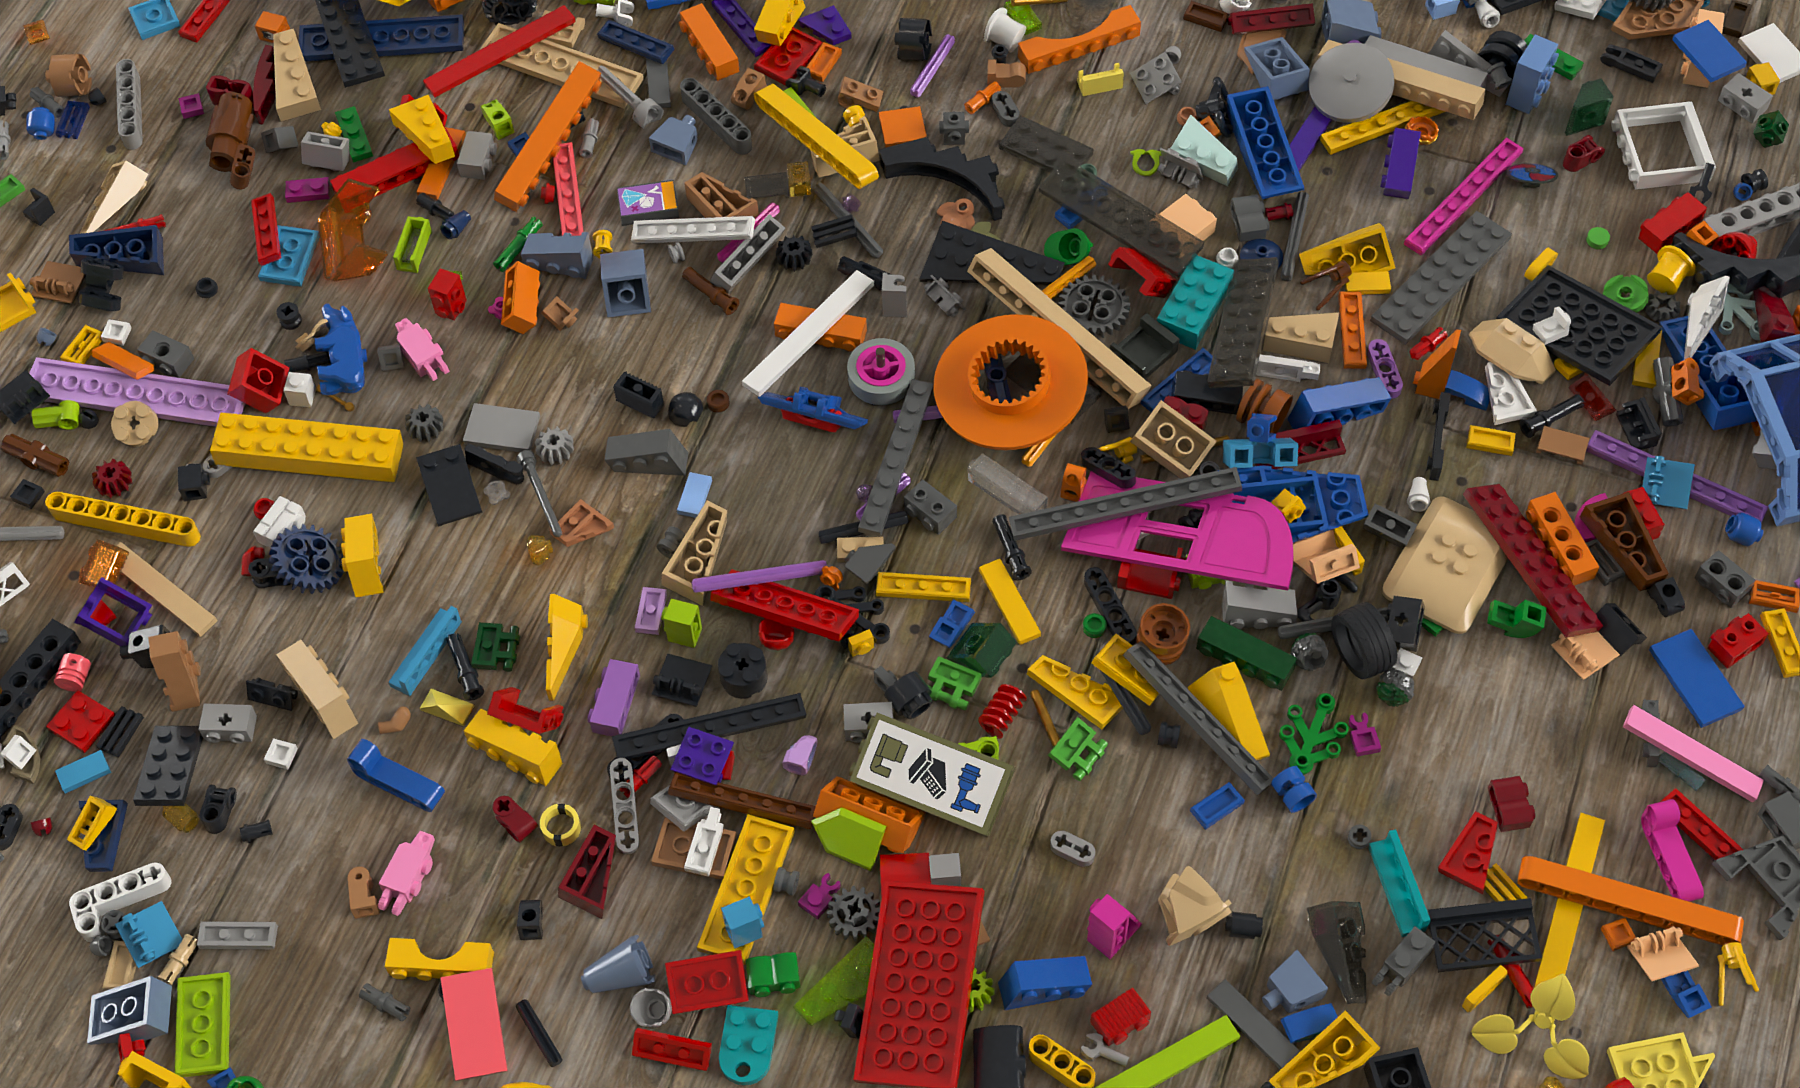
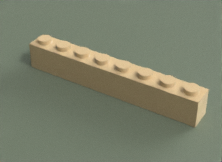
M1328 40L1318 54V59L1328 50L1342 44ZM1387 58L1394 73V90L1392 95L1464 118L1475 119L1484 102L1485 88Z

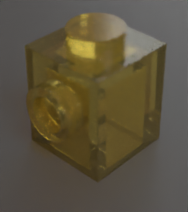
M808 161L787 163L790 197L811 195Z

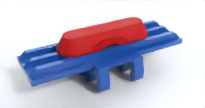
M800 387L799 392H795L794 396H783L770 392H765L760 397L758 396L762 404L780 408L783 419L829 432H836L841 426L857 429L868 423V419L848 414L840 408L841 397L812 392L806 387ZM808 400L817 402V406L810 405Z

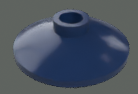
M1254 239L1242 247L1240 262L1246 270L1253 274L1268 275L1276 272L1281 267L1283 252L1273 241Z

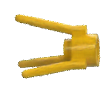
M1131 437L1098 448L1103 452L1114 449L1115 455L1118 458L1122 457L1123 460L1121 462L1125 464L1133 461L1132 455L1137 453V446L1130 442L1132 440Z
M1732 942L1721 947L1722 954L1717 956L1719 962V1006L1724 1004L1725 964L1731 969L1741 968L1746 983L1752 985L1755 992L1759 991L1756 980L1747 963L1746 955L1743 952L1742 944Z

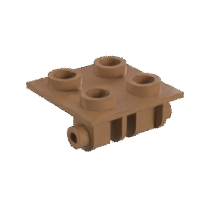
M47 261L41 275L30 279V285L34 287L31 295L32 297L72 304L86 274L81 273V267Z

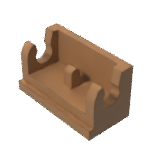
M1544 426L1536 453L1541 454L1544 451L1577 460V464H1582L1590 438Z

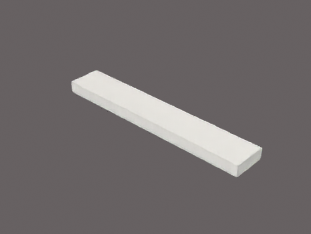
M753 216L634 221L631 241L634 244L752 239L755 218Z

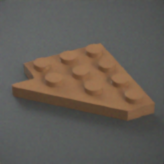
M1675 0L1668 8L1664 7L1661 11L1656 8L1653 12L1650 8L1644 10L1643 6L1639 5L1636 7L1635 2H1628L1614 22L1611 31L1628 40L1676 34L1690 28L1692 17L1697 16L1704 0Z

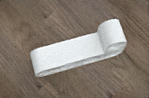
M151 863L74 893L70 898L69 906L76 929L87 942H92L95 937L104 936L105 932L101 928L103 915L109 911L119 910L165 892L171 885V877L163 865ZM137 884L134 889L129 890L132 885ZM112 894L109 899L104 900L107 895ZM88 903L85 908L80 909L83 904ZM95 924L92 929L86 931L90 925Z

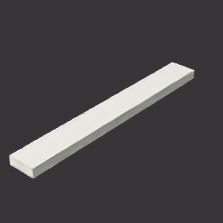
M856 270L742 380V386L760 397L874 286V281Z

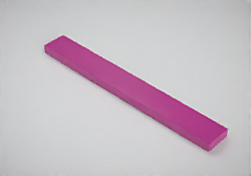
M1505 138L1405 239L1404 245L1422 256L1523 153L1524 148Z

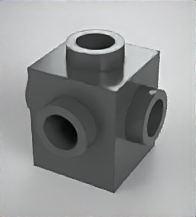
M943 112V121H939V134H944V145H965V133H969V120H965L964 112Z

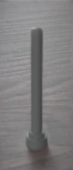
M530 450L522 451L517 455V462L522 464L523 470L527 471L553 535L560 537L562 535L561 527L535 469L537 462L535 455Z

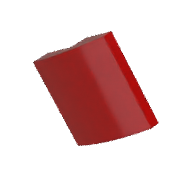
M929 853L880 855L881 900L884 881L931 884Z

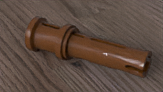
M687 267L683 271L682 278L710 298V302L721 307L726 315H731L737 310L740 302L739 299L726 293V289L715 286L692 267Z

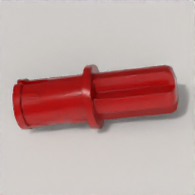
M1438 327L1430 335L1423 336L1420 340L1421 342L1410 349V357L1419 360L1428 352H1433L1439 343L1447 339V332L1444 331L1442 334H1439L1443 328Z
M652 755L638 770H633L635 792L643 784H647V780L662 766L661 761L656 756ZM624 787L619 789L621 792H624L623 794L627 798L630 797L631 792L629 789Z

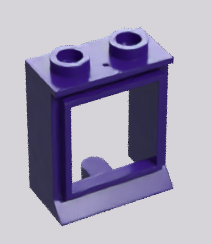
M101 577L74 623L86 627L121 647L129 645V635L137 631L141 624L146 626L152 616L149 613L152 605ZM104 594L138 612L124 636L90 618Z

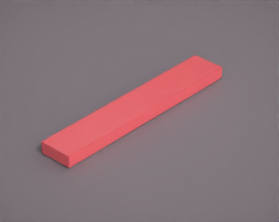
M572 142L562 143L559 145L561 148L555 158L553 157L562 236L564 233H571V236H581L584 230Z

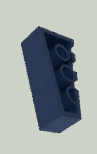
M157 225L69 235V254L78 267H81L82 259L91 256L93 259L100 258L102 261L109 260L111 263L122 265L124 271L164 275L163 237Z

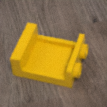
M11 272L7 274L10 282L0 287V332L36 313L32 305L36 302L29 291L26 293L23 291L26 289L19 277L15 279Z
M133 1051L121 1062L117 1073L129 1088H139L144 1080L160 1088H191L183 1077Z

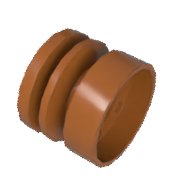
M1256 379L1245 392L1240 402L1236 421L1244 423L1252 418V413L1277 415V420L1270 424L1269 433H1277L1288 415L1293 395L1277 389L1270 396L1272 385L1268 383L1264 386L1263 380Z
M1166 603L1153 605L1141 617L1135 643L1137 644L1142 641L1164 665L1172 664L1184 652L1190 632L1189 619L1175 605Z

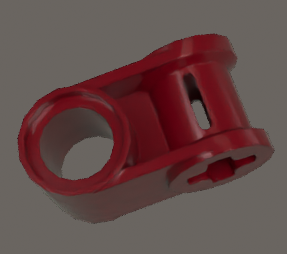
M1586 135L1581 140L1568 146L1562 163L1563 167L1567 171L1577 172L1585 166L1598 161L1604 155L1605 149L1602 146L1599 147L1593 141L1591 135Z
M500 796L493 802L492 807L496 820L518 843L522 842L538 827L533 817L509 796Z

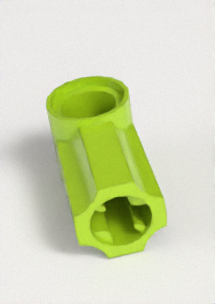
M64 400L59 403V406L35 408L32 410L33 425L35 428L59 426L66 430L75 429L79 425L80 406L75 401Z

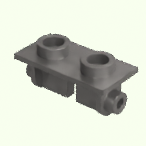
M931 275L934 281L925 285V293L936 303L943 298L938 305L948 316H956L960 307L965 311V307L961 304L964 300L955 291L951 294L947 290L950 286L941 277L937 280Z

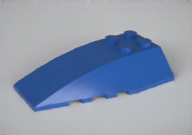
M1264 465L1251 468H1237L1242 491L1235 492L1234 495L1258 497L1272 502L1286 489L1294 496L1301 498L1306 509L1299 518L1295 519L1292 523H1288L1293 542L1367 518L1369 515L1359 475L1333 472L1318 474L1313 470L1298 472L1293 471V468L1283 467V470L1271 469L1272 466ZM1232 501L1233 503L1245 504V502Z

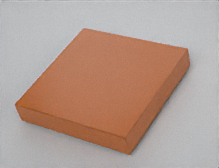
M920 106L879 112L885 148L927 137Z

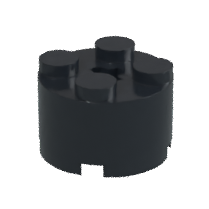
M899 18V33L896 32L894 38L895 45L899 47L897 51L898 60H928L932 43H929V36H932L930 20Z
M731 643L719 657L718 671L720 681L726 692L732 697L740 699L750 698L753 694L761 692L766 686L768 679L766 660L760 648L748 643Z

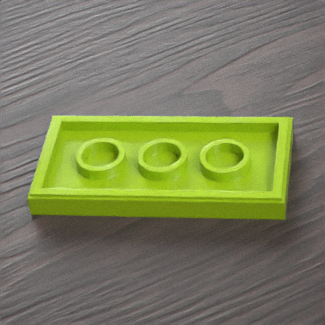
M229 972L177 978L175 1074L181 1077L217 1074L229 1068L231 976Z

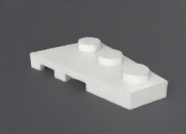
M1488 362L1485 366L1494 425L1534 416L1537 410L1520 380L1512 377L1493 363Z

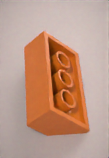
M836 776L820 791L813 817L818 818L841 807L887 826L881 845L886 846L892 852L904 853L911 846L926 812Z

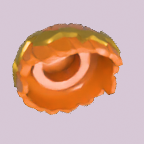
M1426 116L1411 117L1405 125L1407 130L1421 131L1419 145H1430L1438 137V125Z

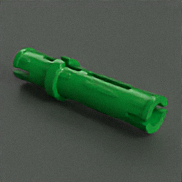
M531 217L524 228L517 231V236L497 260L493 262L496 269L501 267V272L506 270L523 249L528 235L537 233L543 226L539 219L535 222L536 217Z

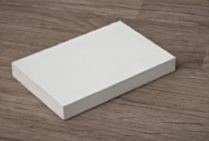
M1774 23L1739 38V45L1756 64L1770 63L1780 79L1779 83L1800 74V52Z

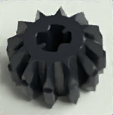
M794 234L792 238L785 236L784 241H779L775 251L779 265H784L785 270L792 268L794 272L798 267L803 270L805 265H810L813 255L809 240H804L803 236L796 238Z

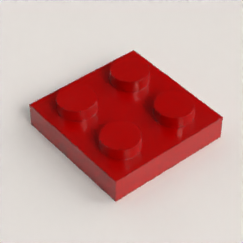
M77 690L46 725V728L85 753L109 726L115 713Z

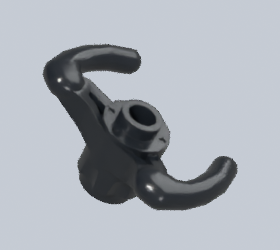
M1217 76L1213 79V87L1208 100L1199 102L1195 109L1199 121L1210 116L1212 120L1216 121L1221 134L1229 138L1232 133L1228 130L1224 121V114L1227 112V95L1229 94L1224 82Z
M1345 574L1321 582L1314 597L1298 609V618L1302 622L1311 621L1314 619L1310 615L1318 610L1334 609L1338 605L1342 588L1337 581L1344 584L1351 593L1358 591L1357 585Z

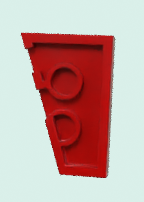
M1475 811L1438 866V872L1483 894L1498 822Z

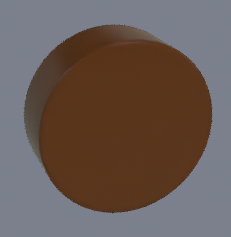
M714 390L708 394L707 405L711 411L720 413L729 407V396L725 391Z

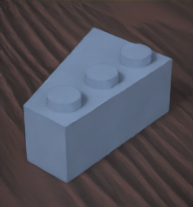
M582 232L581 236H571V233H564L563 236H554L553 233L529 234L521 252L523 264L552 274L558 273L573 278L586 279L593 261L588 232Z

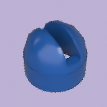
M1739 183L1733 189L1734 197L1741 201L1748 200L1753 193L1752 187L1746 183ZM1739 188L1746 190L1745 195L1738 192Z

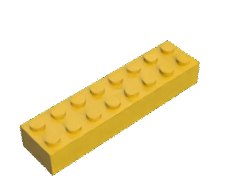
M220 412L210 452L215 465L395 482L404 444L401 432L397 429Z

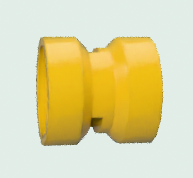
M858 105L850 106L843 113V118L850 127L860 123L859 119L865 116L862 107Z

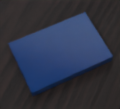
M1709 20L1673 36L1672 40L1710 83L1746 67L1747 61Z

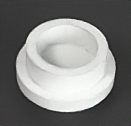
M1223 248L1218 252L1216 261L1220 265L1233 268L1238 263V255L1232 248Z

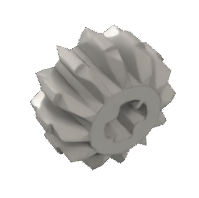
M558 426L554 430L548 427L546 433L540 432V438H537L535 441L536 453L544 463L549 461L553 465L555 461H558L562 465V459L569 460L570 454L574 453L573 438L566 429L560 431Z

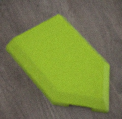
M842 807L811 821L827 853L872 871L887 826Z

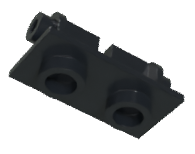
M261 678L246 681L247 700L292 711V699H296L298 696V690H295V687L279 684L276 688L274 682Z

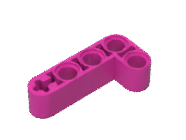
M1670 799L1650 804L1641 816V825L1671 896L1689 902L1702 899L1704 896L1702 883L1676 826L1680 820V810L1676 801Z

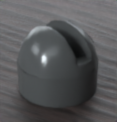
M106 935L95 937L90 943V951L96 956L109 955L113 948L111 938Z

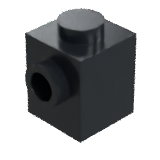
M201 463L179 466L178 490L184 502L207 498V485H210V477L208 472H204Z

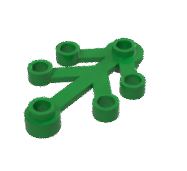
M1322 693L1316 698L1315 709L1317 712L1310 729L1307 728L1302 718L1303 710L1299 705H1291L1288 708L1287 717L1293 721L1304 742L1301 750L1293 738L1294 728L1291 725H1283L1280 728L1279 737L1285 741L1292 755L1289 760V766H1297L1303 775L1311 772L1315 763L1328 758L1335 759L1340 755L1341 747L1336 742H1330L1325 750L1311 754L1314 746L1336 738H1345L1349 731V727L1345 722H1337L1333 729L1319 733L1325 716L1332 713L1335 707V699L1328 693ZM1322 700H1327V701H1329L1330 703H1329V704H1324V703L1322 702ZM1291 711H1297L1299 714L1293 715ZM1337 728H1343L1345 732L1341 733ZM1283 731H1289L1291 735H1284ZM1335 748L1337 752L1332 753L1329 751V749ZM1298 760H1304L1306 764H1300Z

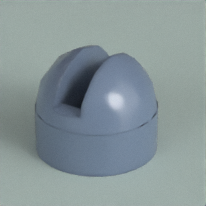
M40 328L36 336L39 344L42 341L45 342L44 346H50L57 337L54 332L46 328Z

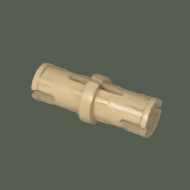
M189 934L184 935L176 951L169 955L168 958L170 960L157 977L159 980H165V983L172 986L182 967H186L189 963L188 958L197 946L198 940L196 938L191 940L193 936Z

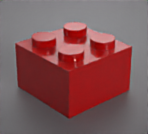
M250 348L236 359L227 395L266 414L280 405L289 367Z

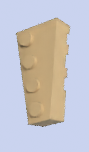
M294 28L273 34L276 110L280 121L321 110Z
M708 500L706 501L663 570L662 586L703 606L707 591L695 593L692 589V580L712 575L727 523L726 509Z

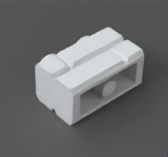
M278 497L254 529L253 533L256 540L260 544L271 548L273 540L276 539L278 533L282 534L285 528L291 531L292 526L296 525L300 529L302 524L305 523L306 517L303 508L286 498Z

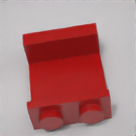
M1136 547L1134 549L1136 552L1186 560V558L1182 557L1183 548L1178 547L1176 556L1137 549ZM1122 561L1118 574L1117 588L1172 599L1174 591L1179 592L1181 578L1177 577L1179 571Z

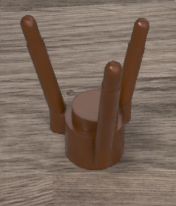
M1341 260L1333 266L1300 282L1303 285L1327 274L1330 275L1334 282L1340 281L1316 307L1317 311L1343 285L1349 282L1348 276L1352 274V271L1345 260Z

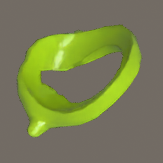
M1136 149L1130 152L1133 155V170L1137 174L1151 176L1157 172L1160 165V156H1162L1160 151ZM1141 155H1151L1155 163L1151 170L1142 171L1139 169L1137 162Z

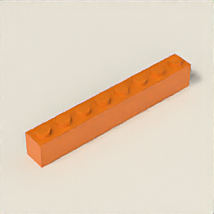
M581 61L577 63L496 188L494 194L495 201L515 212L518 211L520 206L524 207L529 199L528 193L530 190L534 191L540 181L538 179L541 173L545 174L550 166V159L558 155L561 148L559 145L562 140L566 141L571 133V130H569L573 124L577 125L582 109H587L592 100L590 97L593 92L597 93L602 85L600 81L601 73Z

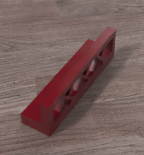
M1313 3L1232 12L1227 19L1228 25H1232L1233 35L1307 27L1316 24Z
M1340 419L1276 433V438H1291L1298 443L1299 457L1297 464L1346 453L1340 436L1342 431ZM1335 440L1338 448L1331 450L1324 445L1326 442ZM1306 446H1312L1317 449L1313 454L1302 451ZM1255 463V466H1272L1271 469L1283 468L1275 467L1271 464Z

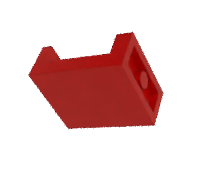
M1119 247L1112 253L1111 260L1108 263L1111 268L1134 269L1146 280L1139 291L1145 296L1165 298L1177 281L1138 249Z
M509 687L493 692L487 715L538 734L557 729L563 721L564 714L562 713L563 706L561 705L544 708L541 712L517 704L521 691L517 688Z

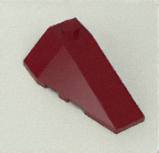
M1765 286L1753 291L1760 343L1800 334L1782 298L1777 297ZM1798 347L1790 348V349L1793 350L1794 352H1796L1797 349H1798Z

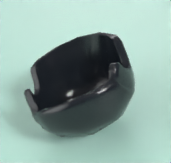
M682 392L675 395L668 407L669 419L675 425L687 427L692 421L697 422L703 412L702 401L696 394L691 392Z

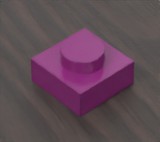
M199 93L178 98L184 119L204 114Z

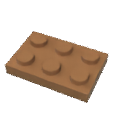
M665 817L651 861L652 866L691 873L685 871L684 865L697 823L684 832ZM723 829L710 871V878L723 880L736 841V831Z

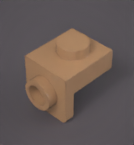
M556 296L541 314L561 331L565 326L570 328L576 322L577 318L575 315L579 310L577 308L571 310Z

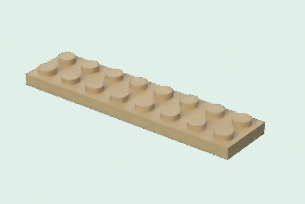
M498 23L480 49L517 29ZM545 39L499 63L500 65L559 86L564 85L579 61L595 70H598L601 65L605 66L633 93L636 92L644 80L643 74ZM600 79L602 85L597 93L593 92L591 97L624 109L627 103Z

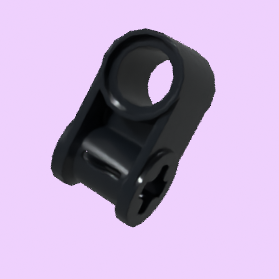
M270 558L257 559L249 565L248 570L252 576L253 584L258 588L284 586L285 579L276 578L279 571L271 570L273 564L269 563Z
M212 784L208 786L199 816L209 833L218 834L226 828L231 810L236 802L237 791L235 788H216Z

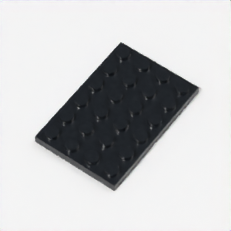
M1549 265L1496 317V319H1509L1540 340L1533 331V324L1552 317L1554 308L1559 306L1571 319L1569 333L1565 337L1546 344L1547 351L1608 386L1661 333L1662 326Z

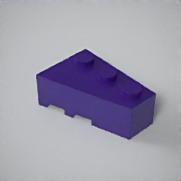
M1395 128L1394 134L1389 135L1387 147L1390 148L1389 155L1385 156L1384 167L1387 168L1386 175H1382L1380 187L1384 188V196L1409 199L1421 131Z

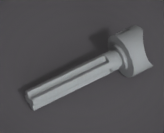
M599 66L597 71L601 73L600 79L635 110L632 119L641 128L644 129L647 124L662 118L664 110L652 98L642 101L605 66Z

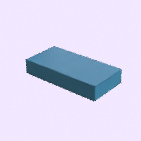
M99 750L57 769L55 772L62 790L66 794L111 773L104 753L102 750Z

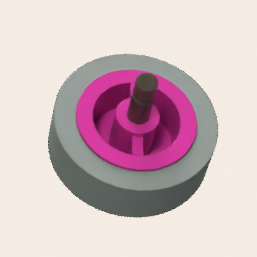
M877 338L863 342L853 350L848 359L849 386L859 399L870 404L888 405L903 399L907 395L912 379H915V364L911 352L903 344L892 339Z

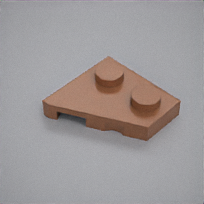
M580 499L558 521L562 535L555 537L552 530L550 529L549 531L550 535L569 547L612 530L614 524Z

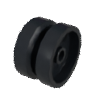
M1504 30L1495 31L1488 37L1478 55L1492 66L1504 62L1506 65L1504 68L1508 77L1513 80L1517 63L1528 46L1520 36Z

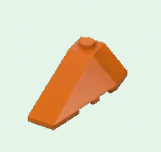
M1456 329L1423 362L1421 372L1416 371L1413 384L1417 385L1415 394L1436 399L1440 398L1441 392H1444L1461 330Z

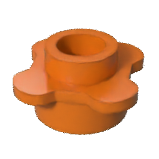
M834 566L822 567L821 582L837 591L839 589L838 584L843 580L841 571Z

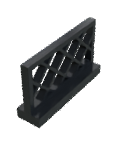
M1531 898L1428 909L1430 917L1429 929L1432 939L1436 942L1434 954L1438 973L1542 961ZM1528 919L1529 928L1524 934L1513 927L1516 921ZM1491 923H1499L1505 927L1498 937L1487 930ZM1465 926H1473L1479 930L1473 939L1461 933ZM1448 929L1454 934L1446 943L1437 937L1436 930ZM1508 931L1520 938L1514 947L1502 940ZM1482 934L1494 940V943L1488 950L1476 943ZM1457 936L1468 943V946L1462 953L1450 946ZM1525 941L1533 946L1535 954L1524 955L1517 949ZM1498 944L1510 951L1504 958H1498L1491 952ZM1472 947L1484 954L1477 961H1472L1465 955ZM1446 950L1458 957L1454 963L1442 964L1441 956Z

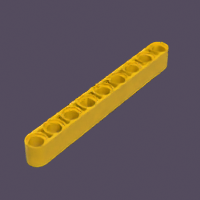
M770 84L754 93L755 102L761 110L856 188L861 189L879 178L876 167L868 159L775 84Z

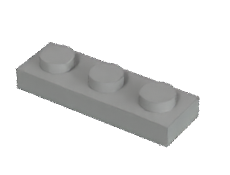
M201 922L197 946L199 949H275L278 925L276 922Z

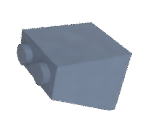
M1324 0L1321 24L1325 44L1328 40L1341 44H1346L1351 40H1358L1365 44L1370 35L1381 38V27H1377L1378 13L1374 11L1371 2L1363 0Z
M637 249L600 254L601 280L607 317L651 312L644 250Z

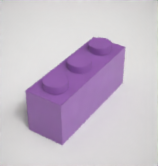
M610 659L608 667L603 668L601 676L603 682L601 688H597L595 693L596 704L594 709H590L588 714V723H590L593 733L607 736L622 734L640 678L638 664Z

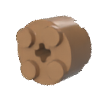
M83 54L51 56L49 70L46 71L45 77L47 82L51 83L56 97L86 95L90 92L92 86V77L88 78V71H91L90 64Z

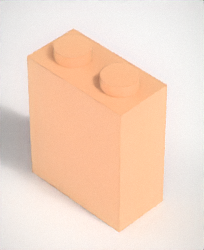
M1184 194L1149 222L1148 236L1177 260H1180L1215 232L1217 218H1215L1213 213L1204 209L1197 200Z

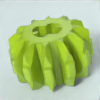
M975 967L971 985L972 992H970L969 1012L971 1013L974 1011L975 1006L982 1011L984 1009L983 1003L990 1005L992 1000L990 996H993L995 993V989L991 987L993 985L992 978H986L985 970L977 974Z

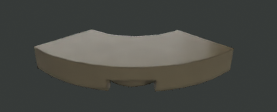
M14 724L3 741L2 746L5 748L14 735H18L35 748L36 752L22 770L12 766L10 773L13 777L34 784L40 769L39 749L32 737L24 729Z

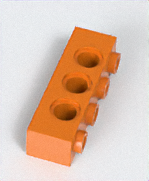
M1556 492L1530 500L1526 510L1527 520L1534 525L1538 537L1557 560L1559 568L1570 578L1574 586L1595 579L1599 565Z

